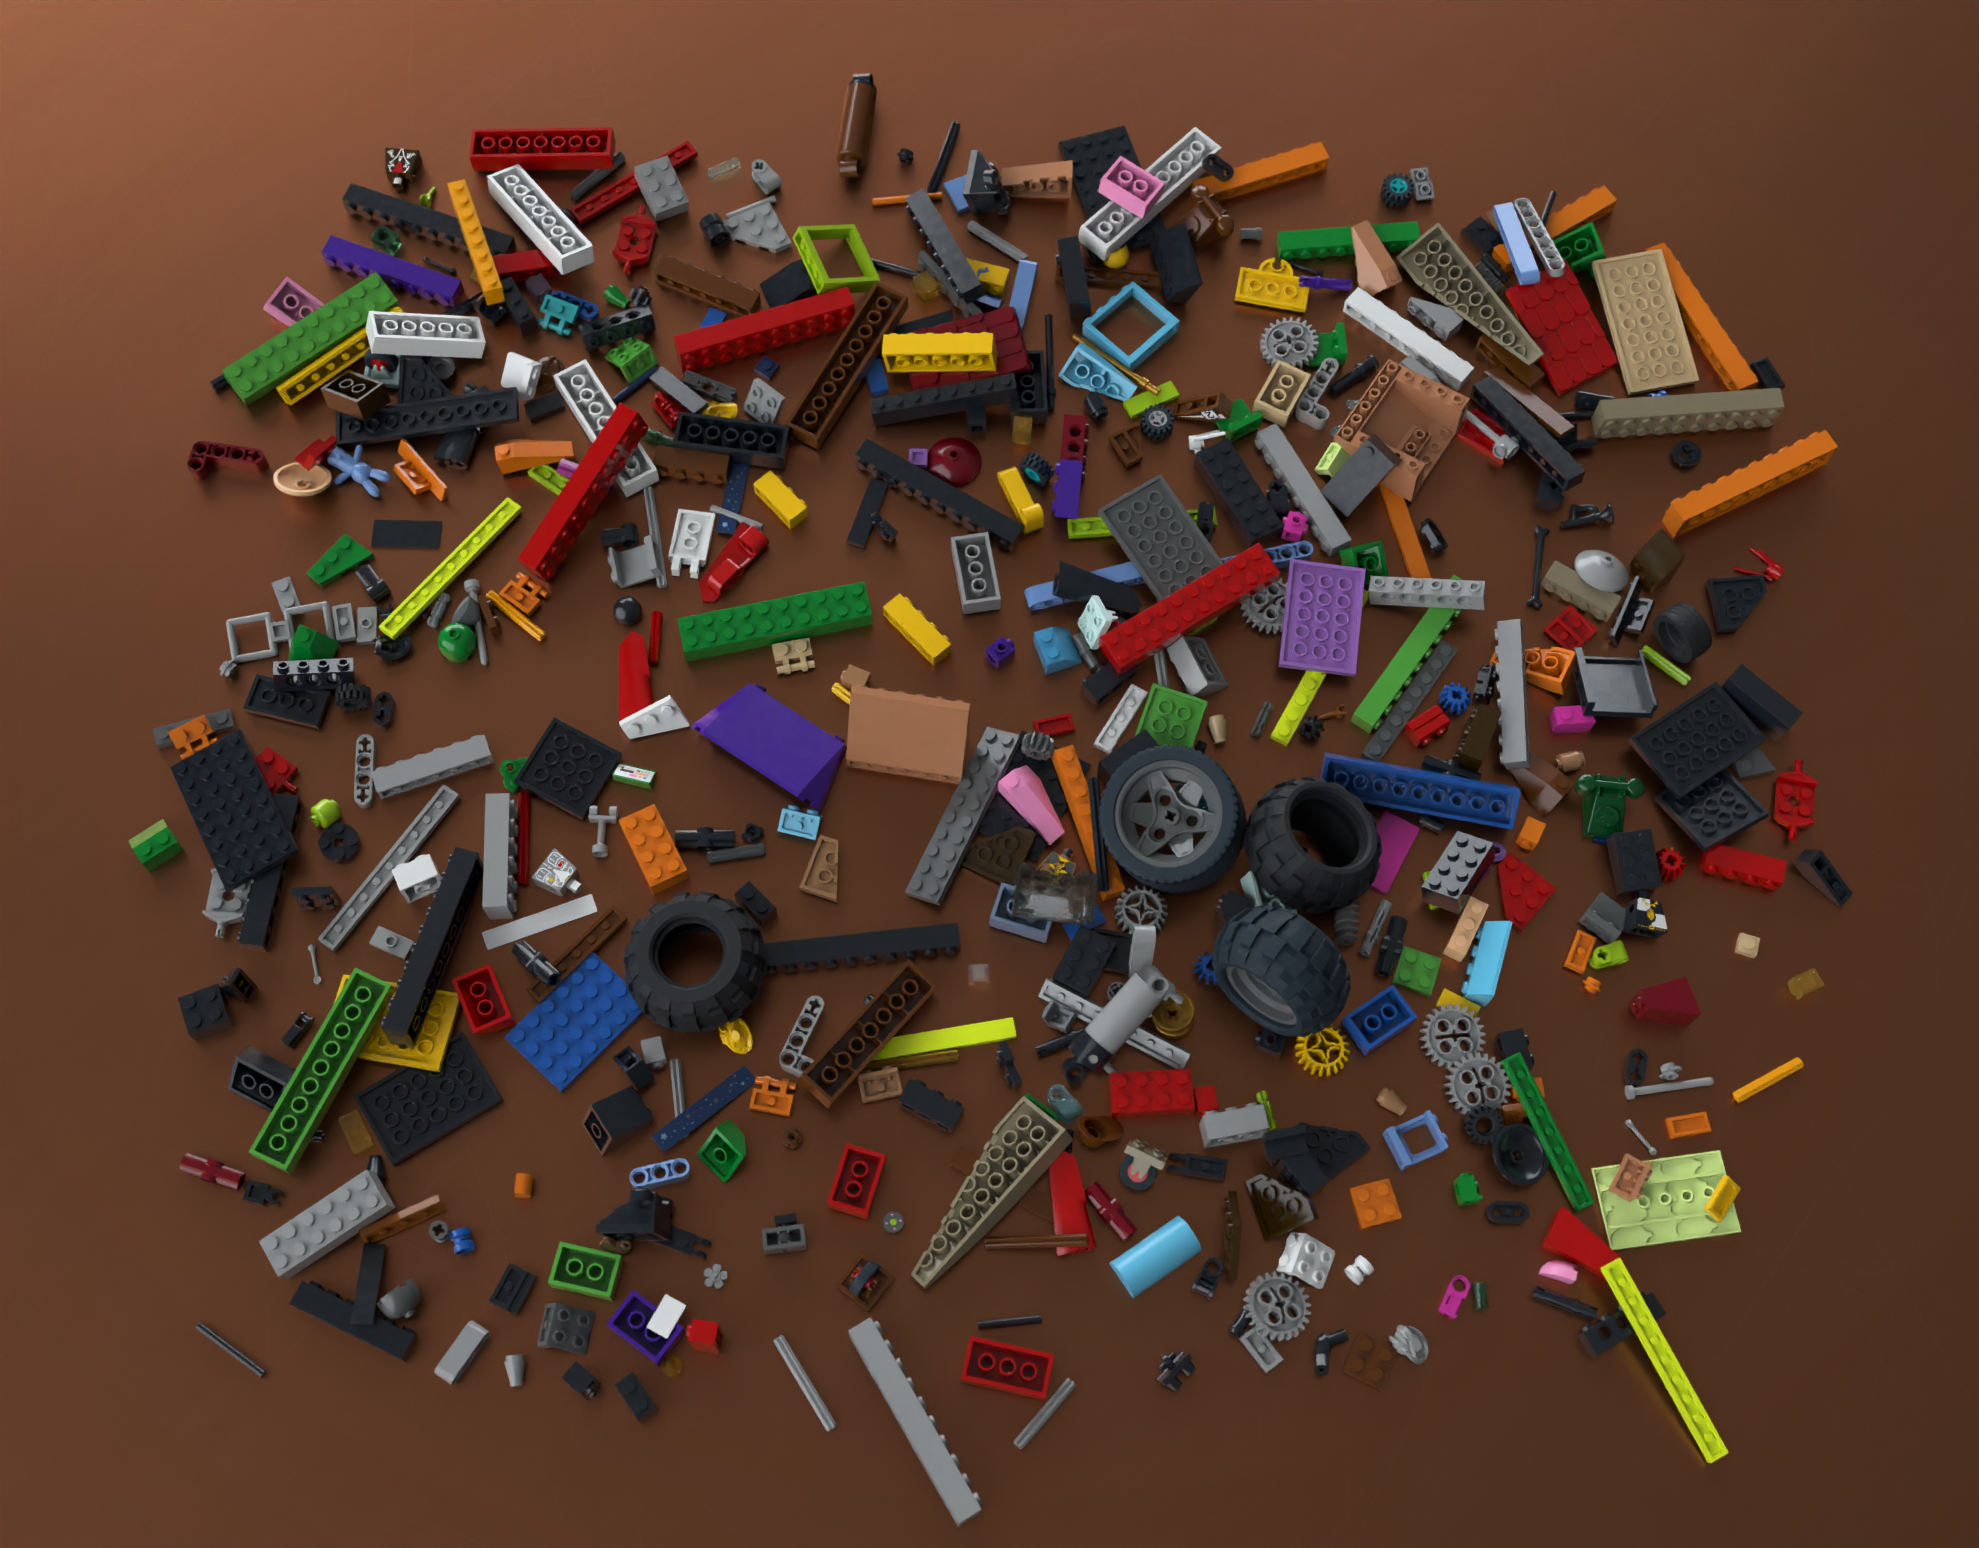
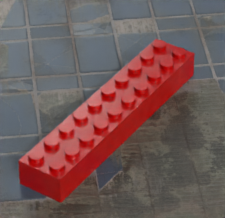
M844 287L673 336L682 372L685 373L686 370L694 372L697 369L712 367L718 363L729 362L732 359L743 358L757 352H764L770 348H778L784 344L795 343L809 337L813 338L826 332L830 333L836 329L847 328L855 315V304L849 288Z
M622 403L618 404L517 560L532 574L547 582L554 577L558 566L565 560L567 552L575 545L578 535L586 528L591 515L595 514L597 506L606 497L608 489L616 482L619 472L627 465L628 459L636 451L638 443L647 434L649 426L637 411Z
M1257 543L1100 636L1098 645L1118 675L1176 642L1182 636H1186L1275 583L1279 578L1280 571L1260 543Z

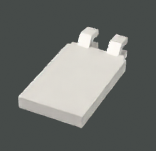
M678 509L668 558L672 563V576L679 577L681 564L691 565L690 578L698 579L700 566L704 567V564L707 562L716 520L715 513Z

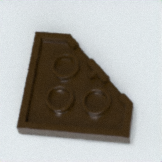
M1016 826L1004 833L993 835L976 844L973 843L969 846L961 866L997 882L1014 886L1038 834L1021 826Z
M1264 1173L1246 1181L1266 1241L1277 1238L1319 1218L1311 1197Z
M1228 1190V1198L1224 1199L1223 1203L1225 1223H1227V1228H1224L1225 1252L1227 1253V1258H1224V1271H1228L1229 1279L1237 1280L1242 1223L1237 1191Z

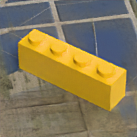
M899 593L883 606V615L933 666L951 652V641L945 635L942 636L938 632L936 625L932 622L929 623L925 619L926 617L923 612L913 607L908 597L904 598Z

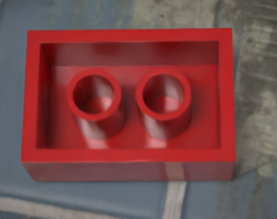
M846 1143L827 1201L828 1208L868 1220L886 1164V1155Z

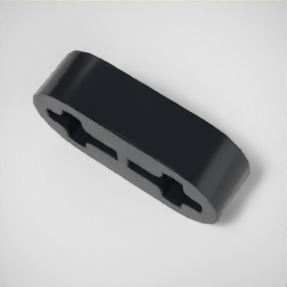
M1209 154L1203 158V168L1219 181L1226 182L1233 177V168L1217 155Z
M388 692L379 693L375 699L373 721L380 729L389 728L393 722L395 701ZM387 698L389 702H386L384 708L382 702ZM384 713L386 719L381 723L379 719H382Z
M1634 1049L1627 1056L1624 1081L1627 1085H1632L1634 1088L1639 1087L1645 1079L1648 1056L1642 1049ZM1636 1054L1639 1055V1059H1642L1638 1062L1637 1066L1635 1065L1636 1059L1633 1058ZM1634 1071H1636V1078H1639L1636 1082H1633V1078L1630 1077Z

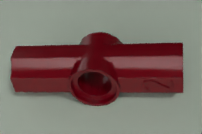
M186 1153L180 1162L179 1170L198 1176L201 1180L214 1185L221 1184L238 1191L244 1185L245 1172L227 1167L224 1163L210 1158L207 1160L191 1153Z
M1098 1181L1091 1184L1084 1191L1085 1196L1097 1209L1096 1211L1100 1218L1113 1228L1123 1242L1137 1231L1136 1226L1125 1215L1120 1203L1114 1197L1111 1198Z

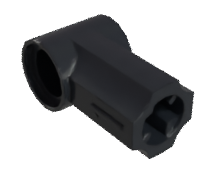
M625 523L621 528L602 529L600 531L602 547L615 545L635 547L639 544L638 527L634 523Z
M369 564L358 568L355 574L365 586V590L374 602L391 593L384 580L377 576Z

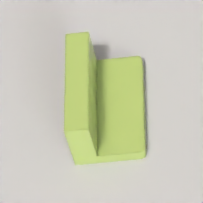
M1331 442L1314 471L1318 475H1329L1333 478L1351 458V455L1336 442Z

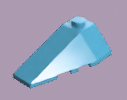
M1082 342L1077 345L1058 374V377L1074 387L1085 388L1091 392L1102 393L1122 401L1130 399L1138 387L1102 356Z

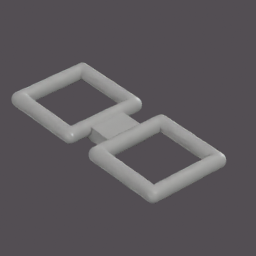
M323 601L286 608L283 611L285 620L273 622L270 612L228 619L226 621V628L232 660L235 663L276 656L278 655L277 643L288 641L290 648L291 641L295 635L292 615L323 610L327 637L336 641L329 602ZM265 620L270 649L239 655L234 626Z

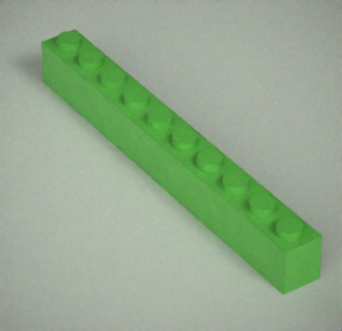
M1453 574L1450 580L1462 579ZM1434 607L1428 609L1354 712L1350 722L1369 734L1373 729L1377 730L1383 721L1381 717L1384 714H1389L1393 707L1391 703L1394 700H1399L1403 693L1401 689L1404 686H1409L1413 679L1411 677L1413 672L1418 673L1423 665L1421 662L1423 658L1428 659L1433 651L1431 648L1433 644L1438 645L1443 637L1441 633L1443 630L1448 631L1453 623L1451 619L1453 616L1457 618L1462 609Z

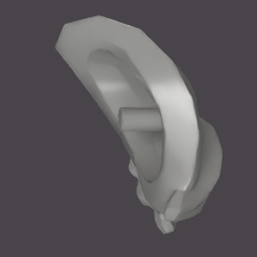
M1398 1325L1395 1336L1389 1337L1393 1347L1401 1355H1407L1414 1363L1422 1364L1429 1353L1428 1342L1418 1329L1412 1326Z

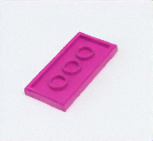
M1384 811L1376 829L1382 844V853L1379 859L1381 864L1374 882L1369 887L1385 895L1387 894L1420 830L1419 827Z

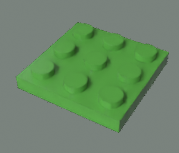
M1153 683L1135 736L1146 729L1160 747L1163 745H1182L1192 748L1208 701Z

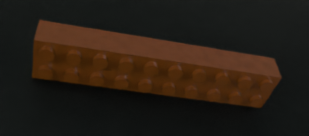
M878 281L875 282L786 421L785 425L790 428V436L819 450L881 352L883 334L893 333L907 311L908 296Z

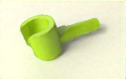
M432 187L427 194L420 195V206L426 204L427 208L431 207V197L436 191V187Z

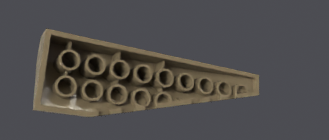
M1439 222L1396 257L1420 287L1527 365L1531 366L1544 355L1542 350Z
M1025 1096L1017 1102L992 1132L994 1135L990 1142L987 1141L984 1146L982 1156L979 1160H976L971 1175L967 1176L950 1205L951 1210L942 1219V1225L937 1234H934L931 1238L928 1250L923 1252L912 1271L911 1276L925 1289L968 1252L1019 1201L1073 1141L1072 1137L1062 1126Z

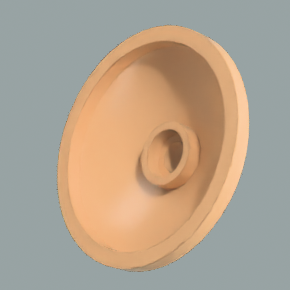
M297 462L279 468L275 472L273 480L274 485L285 494L308 497L319 494L327 489L332 482V476L330 471L322 465H316L308 471Z

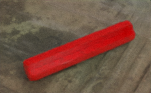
M661 611L652 612L648 655L649 664L659 663L662 628Z

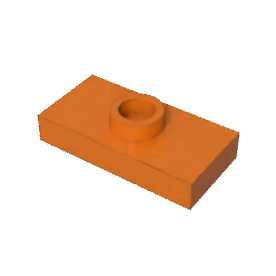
M1578 930L1564 967L1583 974L1597 937Z

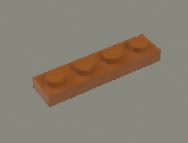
M435 1195L426 1198L418 1204L408 1206L398 1213L388 1215L384 1219L358 1230L364 1243L374 1244L441 1214L446 1209L440 1197Z

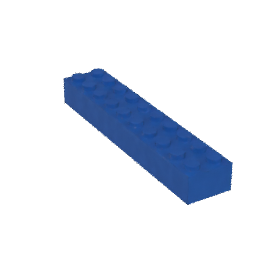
M1330 753L1324 754L1320 778H1323L1327 783L1335 782L1342 785L1352 795H1356L1363 803L1512 830L1521 794L1520 789L1515 786Z

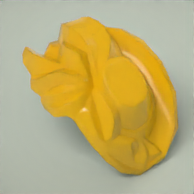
M712 401L708 402L709 407L702 414L734 419L736 418L738 407L735 403H717Z
M741 1018L732 1023H725L724 1027L719 1026V1036L722 1043L726 1044L732 1051L738 1054H747L752 1050V1034L745 1021Z

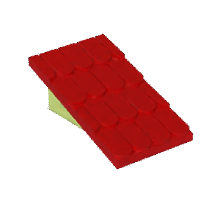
M1566 259L1563 260L1565 263V273L1562 276L1552 277L1545 269L1539 272V283L1520 286V283L1507 289L1505 293L1512 305L1511 311L1544 353L1539 360L1558 397L1614 368L1618 364L1616 355L1605 338L1606 335L1593 314L1590 304Z

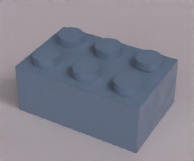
M1001 882L990 916L989 926L1046 943L1058 908L1059 899Z

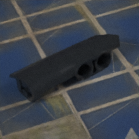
M484 386L470 393L484 392L490 390L487 386ZM486 427L447 432L433 458L443 459L447 466L466 469L478 436L483 435Z
M1063 561L1059 562V572L1054 576L1053 596L1087 604L1091 596L1096 595L1100 597L1106 609L1118 614L1125 612L1134 614L1142 607L1132 588Z

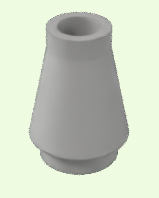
M523 1354L506 1356L504 1364L510 1381V1387L523 1385L526 1360L523 1359Z

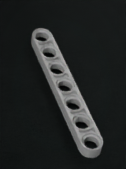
M1527 198L1517 199L1514 202V209L1518 219L1548 274L1552 277L1562 276L1565 273V263L1532 203Z

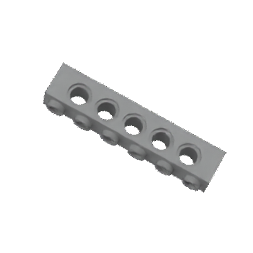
M1371 576L1368 590L1370 604L1485 610L1487 597L1486 581Z

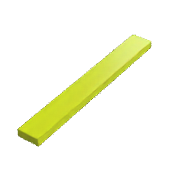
M1011 1017L893 1037L872 1061L1016 1039L1014 1020Z

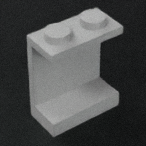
M651 535L644 537L645 545L617 553L612 547L608 548L609 556L607 558L613 571L611 572V578L613 583H616L621 589L663 576L658 545Z

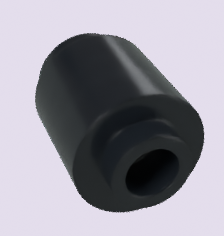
M1090 393L1085 397L1083 404L1093 419L1100 421L1108 415V408L1099 394Z

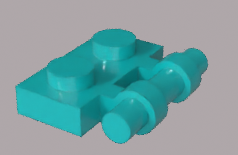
M546 294L540 311L546 315L544 319L538 317L537 324L541 325L544 329L557 331V334L571 336L572 329L567 328V323L575 324L581 307ZM553 317L561 319L559 324L552 322Z

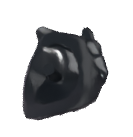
M386 634L372 639V642H376L373 650L374 654L386 660H395L405 656L410 651L412 644L411 638L408 635H399L395 640Z

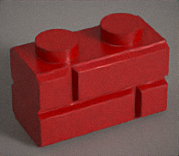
M1435 705L1406 723L1403 730L1415 747L1422 744L1426 746L1433 741L1434 736L1438 735L1440 737L1448 731V726L1451 722L1439 705Z

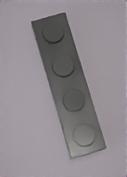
M230 708L205 715L214 732L207 736L236 728L233 712ZM195 718L153 728L157 748L160 749L174 745L168 732Z

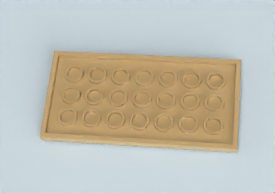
M1662 249L1593 261L1592 268L1628 395L1697 383L1699 381L1698 373Z

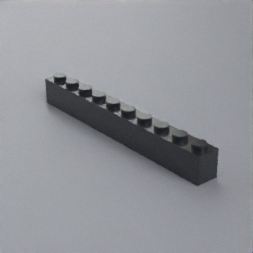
M353 183L350 184L342 198L345 210L349 213H356L367 219H374L382 224H389L400 230L404 229L415 235H422L431 240L443 242L448 246H455L468 251L456 217ZM481 226L491 256L514 253L516 249L514 236Z
M869 439L864 441L855 454V464L860 469H866L876 478H882L892 487L900 488L908 496L916 497L921 503L934 507L937 512L950 516L953 521L966 525L971 531L978 533L988 532L989 540L998 543L1003 549L1013 551L1024 535V525Z
M958 923L765 943L766 974H775L777 971L783 970L785 972H795L801 968L814 970L820 966L834 968L839 964L853 966L858 962L873 964L877 960L892 962L896 961L897 958L904 957L910 960L917 958V956L935 957L937 954L942 953L954 955L960 952L961 947Z

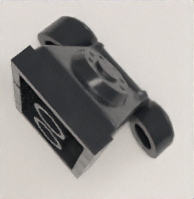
M971 150L963 196L973 216L992 210H997V215L1010 214L1012 200L1011 197H1008V191L1004 189L1001 183V177L996 166H994L992 161L988 162L983 153L978 150Z
M635 1187L630 1191L628 1202L616 1207L609 1215L600 1220L599 1224H596V1233L613 1241H672L670 1218L673 1217L674 1203L671 1199L662 1197L657 1192H652L650 1188Z

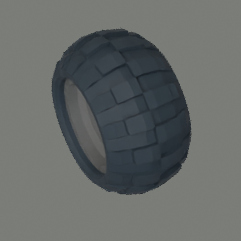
M1275 906L1246 908L1228 921L1219 932L1215 941L1212 966L1219 986L1236 1007L1261 1026L1284 1036L1305 1037L1311 1033H1319L1330 1026L1343 1011L1350 992V974L1345 959L1330 938L1302 916Z

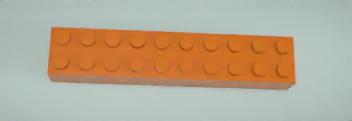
M1826 430L1820 433L1814 432L1807 439H1800L1790 447L1785 446L1774 455L1770 453L1759 462L1753 461L1746 468L1735 470L1728 477L1724 475L1713 484L1707 483L1700 490L1689 492L1682 499L1680 497L1674 499L1670 503L1669 509L1665 511L1662 522L1672 537L1675 538L1825 466L1838 446Z

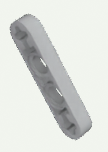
M368 734L361 735L356 741L354 800L361 808L370 807L374 801V782L371 772L375 771L376 743L372 736ZM365 741H368L370 743L367 744L368 753L365 752V748L362 745L365 744ZM364 758L371 760L367 766H361L360 762ZM361 777H370L367 784H360ZM362 790H365V794L367 796L365 802H362L360 800L361 798H363Z

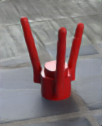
M1753 547L1750 550L1768 563L1765 569L1767 575L1734 567L1735 571L1763 575L1770 582L1772 579L1778 580L1785 567L1776 563L1760 550L1757 551Z

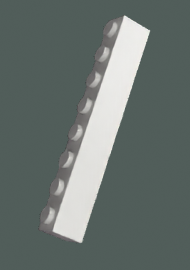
M1358 287L1345 301L1343 307L1345 313L1405 355H1411L1415 359H1422L1424 366L1428 370H1435L1438 378L1455 390L1459 391L1471 377L1474 367L1469 362L1464 361L1453 351L1442 346L1439 341L1429 337L1426 332L1419 330L1410 321L1399 316L1396 311L1389 309L1381 301L1373 298L1367 291Z

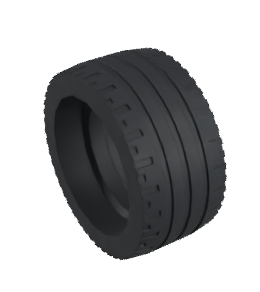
M1684 602L1674 604L1654 619L1653 629L1659 644L1672 659L1679 663L1693 661L1712 646V634L1707 622L1689 604Z

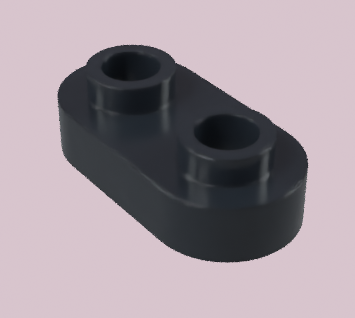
M1430 518L1422 521L1420 530L1429 539L1430 547L1438 552H1443L1448 548V544L1437 525Z
M1495 1201L1488 1206L1486 1211L1490 1221L1502 1224H1521L1530 1215L1528 1206L1523 1202ZM1494 1210H1498L1500 1216H1495ZM1515 1210L1520 1212V1217H1517L1514 1214Z

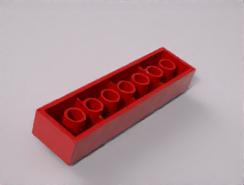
M612 127L472 129L469 159L473 171H501L517 164L523 170L613 169L616 139Z

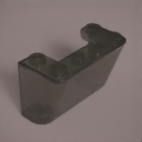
M1025 862L1017 865L1014 872L1013 916L1077 925H1090L1093 923L1098 874L1090 870H1081L1075 877H1070L1066 873H1059L1058 875L1050 874L1048 871H1039L1037 873V869L1031 863Z

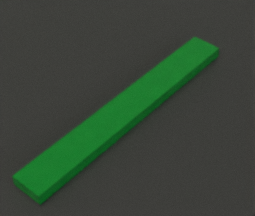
M1521 1052L1501 1060L1509 1080L1574 1211L1578 1212L1594 1204L1595 1202Z

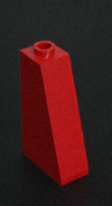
M1564 1207L1557 1210L1541 1246L1604 1280L1606 1278L1600 1268L1617 1258H1621Z

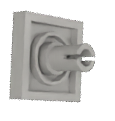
M756 378L752 383L743 410L759 422L776 424L786 398L761 379Z

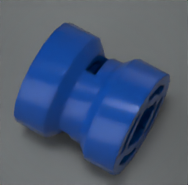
M470 1227L459 1228L449 1233L451 1240L455 1244L453 1249L456 1255L468 1253L475 1249L474 1241L470 1238L472 1235Z

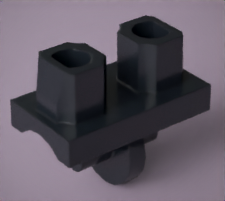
M1180 1351L1176 1355L1174 1352H1171L1167 1357L1162 1353L1159 1356L1162 1363L1158 1367L1162 1372L1156 1380L1159 1384L1176 1391L1182 1384L1176 1375L1182 1371L1185 1376H1189L1196 1369L1191 1362L1192 1357L1190 1354Z

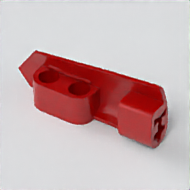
M741 522L699 582L703 602L715 603L742 576L744 568L770 543L762 532L752 525L748 527L744 522Z
M632 631L619 645V721L654 703L651 687L652 679L644 636L635 631Z
M1063 1151L1049 1167L1055 1235L1087 1234L1089 1242L1088 1246L1056 1247L1057 1256L1067 1253L1076 1254L1097 1247L1086 1208L1087 1201L1076 1158L1074 1155Z

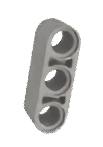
M473 1320L469 1321L439 1362L434 1373L449 1384L454 1385L483 1346L490 1332Z

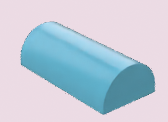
M1176 1216L1109 1264L1134 1299L1200 1253L1202 1248L1189 1225L1180 1216Z

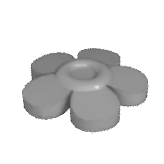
M715 1264L712 1268L713 1271L710 1268L704 1270V1276L707 1277L705 1285L712 1287L714 1284L715 1288L720 1289L723 1287L722 1280H726L728 1274L726 1271H721V1265Z

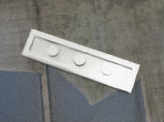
M1131 683L1093 746L1108 755L1112 753L1146 699L1148 692Z

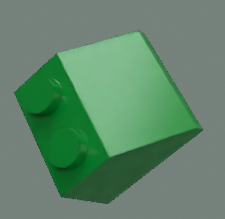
M164 819L128 840L134 853L149 872L184 850Z

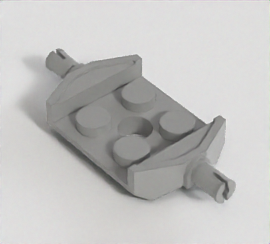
M214 868L210 872L212 880L206 910H203L202 913L205 917L217 923L215 937L220 938L221 936V938H224L226 926L228 927L229 924L242 921V915L247 910V895L251 890L252 884L250 880L232 890L231 892L235 893L234 898L226 901L225 896L230 892L225 890L218 872Z

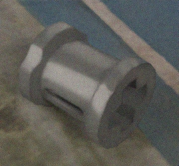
M435 1221L430 1225L429 1234L436 1242L445 1243L450 1240L449 1233L452 1231L445 1222ZM443 1229L444 1233H440L439 1235L436 1233L437 1230L441 1231Z

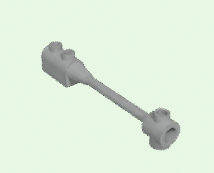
M1410 355L1400 362V365L1441 384L1438 380L1437 372L1433 369L1428 370L1424 366L1422 359H1415ZM1467 410L1465 418L1495 442L1493 454L1496 458L1509 460L1516 454L1520 447L1517 438L1509 437L1506 434L1500 437Z

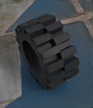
M350 683V685L343 684V686H338L335 690L336 707H339V709L344 708L345 711L348 709L350 711H361V709L366 710V708H370V687H366L364 684L360 686L359 683L356 685Z
M1477 1105L1476 1109L1472 1107L1470 1109L1472 1112L1466 1113L1468 1118H1464L1466 1123L1464 1129L1467 1130V1135L1480 1144L1486 1145L1488 1142L1492 1144L1498 1132L1504 1127V1123H1502L1504 1121L1503 1117L1500 1116L1498 1111L1487 1105ZM1482 1117H1488L1491 1121V1127L1486 1132H1480L1477 1129V1122Z

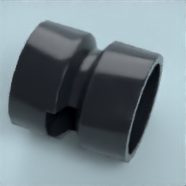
M710 213L700 220L699 226L703 234L706 235L710 246L720 247L729 241L730 233L718 213Z

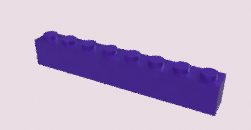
M332 235L321 252L325 262L330 266L341 267L347 272L352 271L365 278L377 272L384 283L396 289H404L414 295H421L428 300L438 301L445 306L455 307L464 292L462 281Z

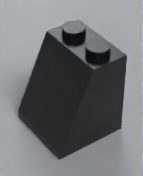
M632 1085L591 1104L581 1124L603 1157L648 1129L653 1121V1115L651 1110L646 1108L640 1093Z

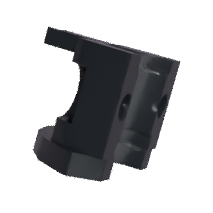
M484 294L472 302V306L478 315L493 326L507 312V309L498 303L487 306Z

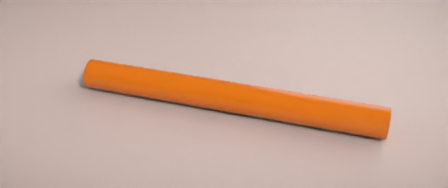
M942 192L927 193L930 200L942 199ZM910 195L872 199V206L907 203L905 198Z

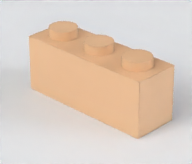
M1472 896L1469 898L1442 954L1459 962L1463 960L1486 913L1488 904Z

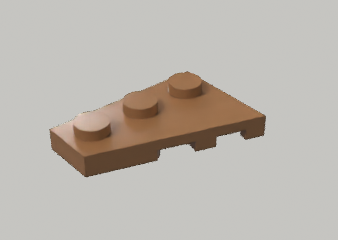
M823 835L819 836L799 887L801 891L837 902L838 840Z

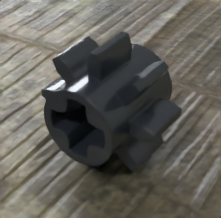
M638 285L636 289L632 288L629 294L632 299L631 303L637 307L644 304L650 305L653 299L650 295L651 291L641 285Z
M1317 715L1312 716V718L1310 716L1305 717V723L1300 724L1302 727L1301 734H1305L1308 740L1313 737L1315 739L1321 737L1319 732L1325 731L1323 728L1324 721L1317 719Z

